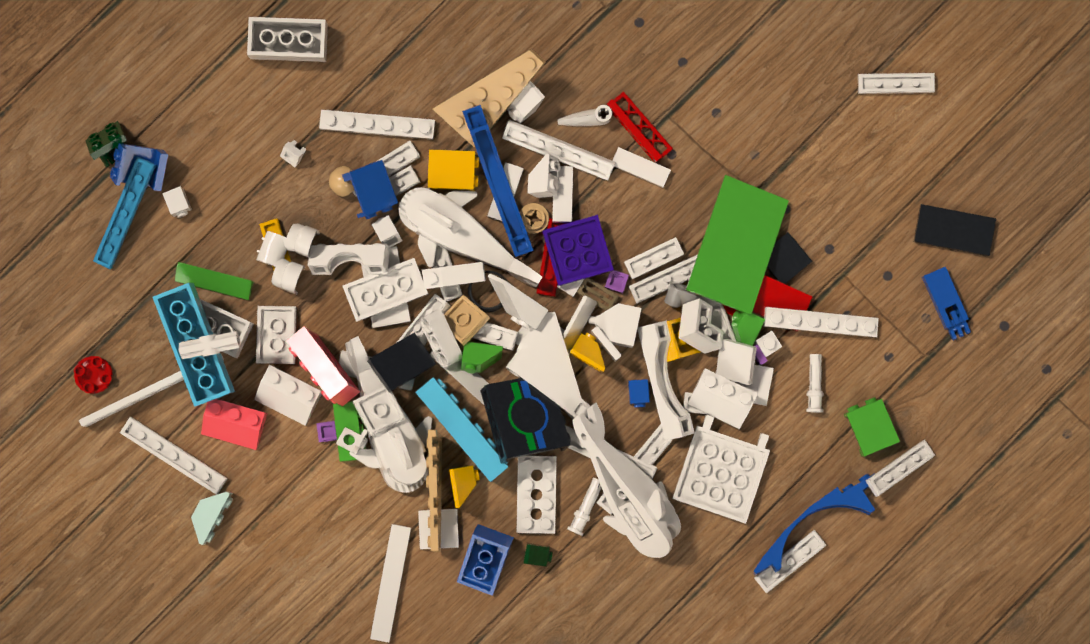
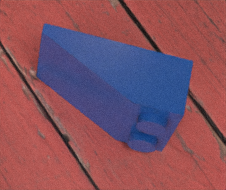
M478 524L472 534L457 583L493 596L514 537Z

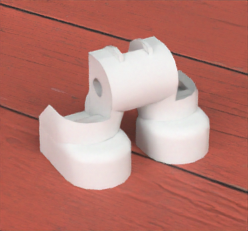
M297 223L291 226L287 237L270 231L266 232L265 238L262 237L263 243L260 251L257 250L259 254L256 260L275 267L271 281L274 286L297 295L298 292L295 290L296 284L305 266L289 262L284 259L287 250L295 251L297 254L309 258L311 243L315 234H320L319 230Z

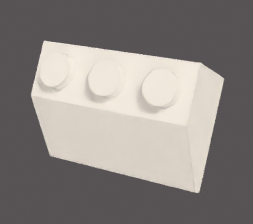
M269 365L260 382L254 400L306 426L322 393L321 390Z
M704 369L687 404L740 429L758 394L708 369Z

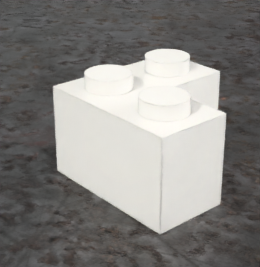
M699 298L683 304L679 339L705 354L722 348L724 331L711 324L713 306Z

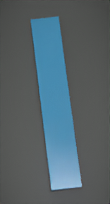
M141 157L136 158L93 262L108 269L113 268L156 164Z

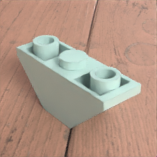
M224 492L199 501L191 517L199 544L206 545L207 542L210 543L215 535L213 532L215 526L220 525L224 518V515H222L224 509H228L232 503V492Z

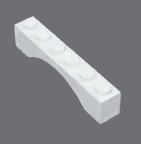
M667 320L638 327L639 338L665 440L694 434L691 416L678 401L669 380L667 355L671 336Z

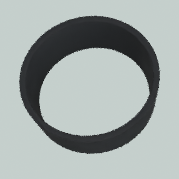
M490 270L485 271V273L495 274L499 276L501 279L507 281L505 277L498 272ZM469 283V299L483 312H494L503 307L502 303L494 307H483L477 304L471 293L473 283Z

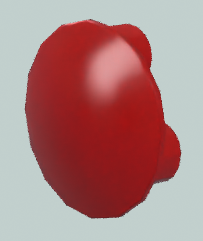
M99 356L83 358L74 368L75 383L86 393L97 394L103 392L112 381L113 372L111 366L105 359Z

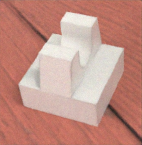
M295 140L287 142L280 155L293 167L300 163L306 151L304 147L301 150L296 148L297 142Z

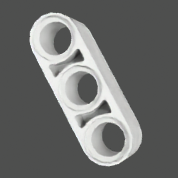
M435 310L420 319L421 327L439 364L443 368H447L462 359V352L444 314L440 310Z

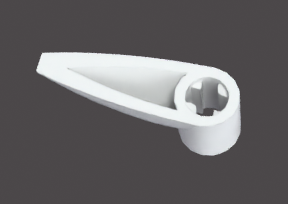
M600 105L596 109L581 111L557 119L558 125H605L610 122L612 111L609 106ZM601 111L608 113L606 119H601V116H598Z

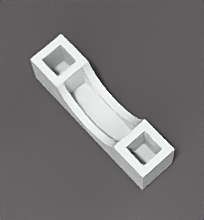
M360 243L355 245H311L308 267L312 275H331L340 264L355 261L364 265L368 274H387L389 252L386 245L380 243L373 245H363Z

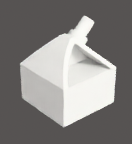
M618 303L596 317L590 316L588 322L599 327L612 344L633 348L641 308Z

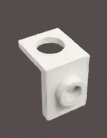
M345 427L336 444L357 455L359 449L363 450L368 442L366 438L368 431L364 429L360 435ZM346 435L354 437L355 442L352 445L344 443L343 438Z

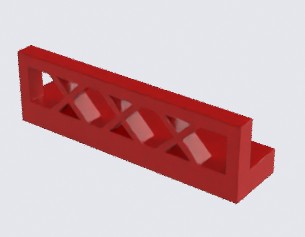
M624 91L606 104L610 107L613 116L654 163L660 161L673 150ZM622 98L628 103V111L622 110L617 105V102ZM629 114H637L640 117V125H635L629 119ZM642 128L650 129L653 132L652 139H647L641 133ZM654 142L662 143L667 149L659 154L654 148Z

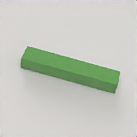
M181 262L177 264L175 275L176 282L183 284L194 283L195 287L246 300L250 298L254 283L251 280Z

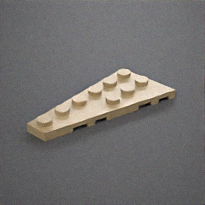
M531 49L436 106L433 110L475 147L462 111L481 105L489 129H491L546 62Z
M428 430L427 449L429 456L426 459V466L429 468V476H426V487L429 488L428 508L430 509V516H428V528H430V536H428L427 544L432 552H441L442 436L436 430Z

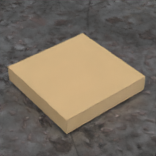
M464 295L444 314L455 339L463 346L490 319L486 313Z

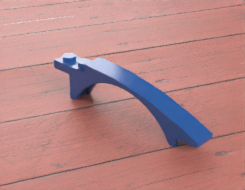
M481 105L463 110L464 118L514 255L517 257L533 251L531 242Z
M869 474L864 475L859 479L860 483L855 486L850 484L843 488V493L837 487L810 506L784 530L763 556L753 574L756 576L771 566L775 573L781 570L782 552L785 542L795 526L807 516L828 508H849L867 515L873 513L875 508L863 492L869 488L865 480L871 476Z

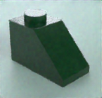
M527 543L524 564L547 567V562L551 563L553 551H549V546Z

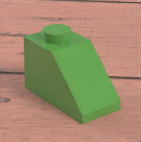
M735 311L731 326L736 342L753 346L765 319L753 313L747 315L744 312Z
M467 342L464 345L461 370L467 373H481L502 359L503 346Z

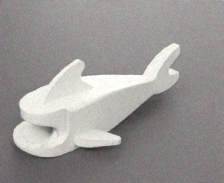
M420 187L410 190L401 199L399 205L400 219L408 229L419 235L418 246L428 267H433L436 245L458 255L504 270L521 282L533 287H537L542 279V276L515 259L479 222L462 208L477 197L476 191H451L443 195L428 188Z
M357 336L346 342L348 359L357 375L360 396L362 397L383 387L384 385L367 362L369 359L359 337ZM401 408L406 417L405 420L375 435L370 436L368 433L372 449H359L357 455L349 452V454L369 468H379L386 484L390 488L398 492L407 493L420 488L428 475L424 452H426L425 446L427 445L428 430H431L432 418L426 417L415 429Z
M596 402L587 408L588 419L582 413L572 421L577 437L589 452L603 493L614 515H606L603 520L619 533L626 535L640 553L652 558L664 557L671 551L673 539L681 531L679 517L668 500L664 484L662 482L655 483L637 465L604 440V420Z

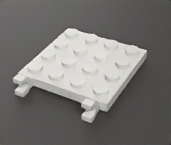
M706 415L703 426H696L672 499L746 524L770 450L765 449L769 435L760 433L756 446L710 430L714 417Z

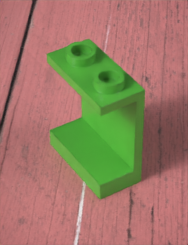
M876 397L866 400V405L859 407L857 404L847 408L848 412L844 413L860 446L859 452L861 456H867L900 442L883 400H876Z

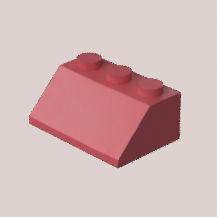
M215 399L207 402L203 415L201 434L257 450L268 413Z

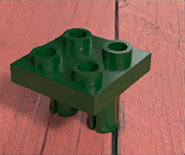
M118 121L107 124L102 131L91 134L85 140L93 160L100 158L105 167L110 166L109 161L111 164L116 161L109 151L115 147L118 149L119 143L127 144L125 142L127 141L125 133Z

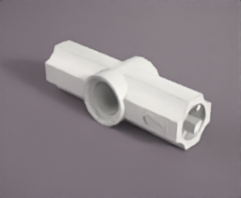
M237 331L220 335L202 336L199 339L179 343V353L182 359L219 354L221 351L241 348L240 337Z

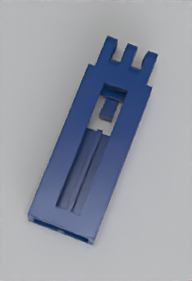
M946 266L922 276L943 327L948 330L951 339H957L954 331H957L959 337L964 336L961 328H964L966 334L971 333L966 322L969 318ZM950 306L954 309V311L949 312L953 318L952 320H949L945 308Z

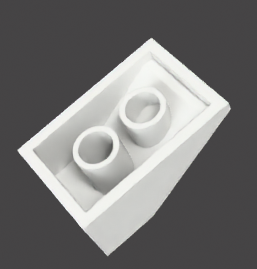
M489 274L488 278L506 313L512 316L510 319L526 329L529 326L537 329L548 309L507 281Z

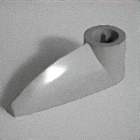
M674 282L670 283L664 300L666 304L672 307H680L699 298L713 307L721 305V303L686 290L687 286Z

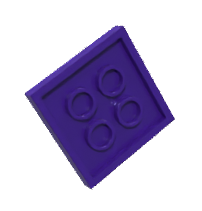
M598 215L542 231L558 286L614 270Z

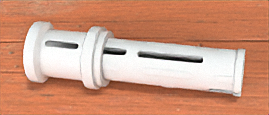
M810 354L809 391L806 393V396H808L806 412L810 413L824 412V409H822L824 393L821 391V354Z
M593 477L579 510L574 512L575 517L571 526L567 528L580 536H583L582 531L587 521H590L589 514L602 488L598 479Z

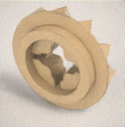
M536 203L527 204L520 211L528 233L537 234L547 227L549 215L542 205ZM535 211H537L536 216L541 221H535L531 226V220L525 216H533Z

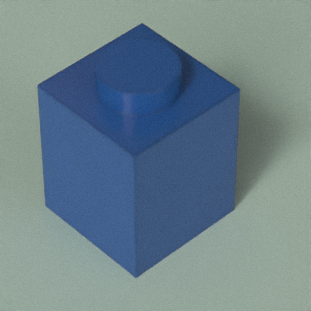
M648 379L628 381L629 404H634V408L646 407L645 403L650 402Z

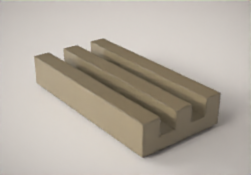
M591 278L584 279L576 292L582 297L586 295L597 302L596 305L605 311L612 308L619 297ZM589 282L613 297L612 301L587 286L586 283ZM583 288L608 303L609 306L603 305L582 291Z

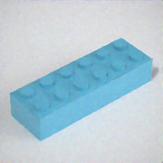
M187 283L153 296L194 407L235 392L221 353L204 357L201 355L182 359L180 356L179 343L213 334L194 283Z
M433 377L417 390L416 394L487 479L492 482L509 466L507 463H500L498 453L494 450L496 448L494 442L490 438L487 440L482 435L484 433L483 429L478 423L473 424L469 420L472 416L465 408L462 410L457 405L460 403L452 393L448 395L445 391L447 386L440 378L436 380Z

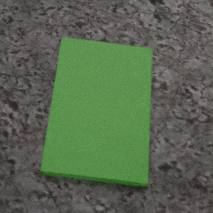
M725 175L686 290L751 315L789 200Z

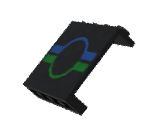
M523 378L486 384L480 390L501 464L509 462L512 458L559 448L561 451H565L571 446V437L566 431V421L561 413L560 406Z

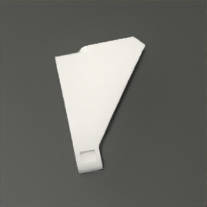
M547 312L537 329L531 328L522 340L516 354L507 364L506 369L515 376L523 378L554 401L572 419L582 413L588 418L587 408L590 405L581 398L556 313Z

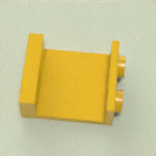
M429 150L428 189H464L474 191V187H478V175H475V168H479V157L476 156L475 151Z

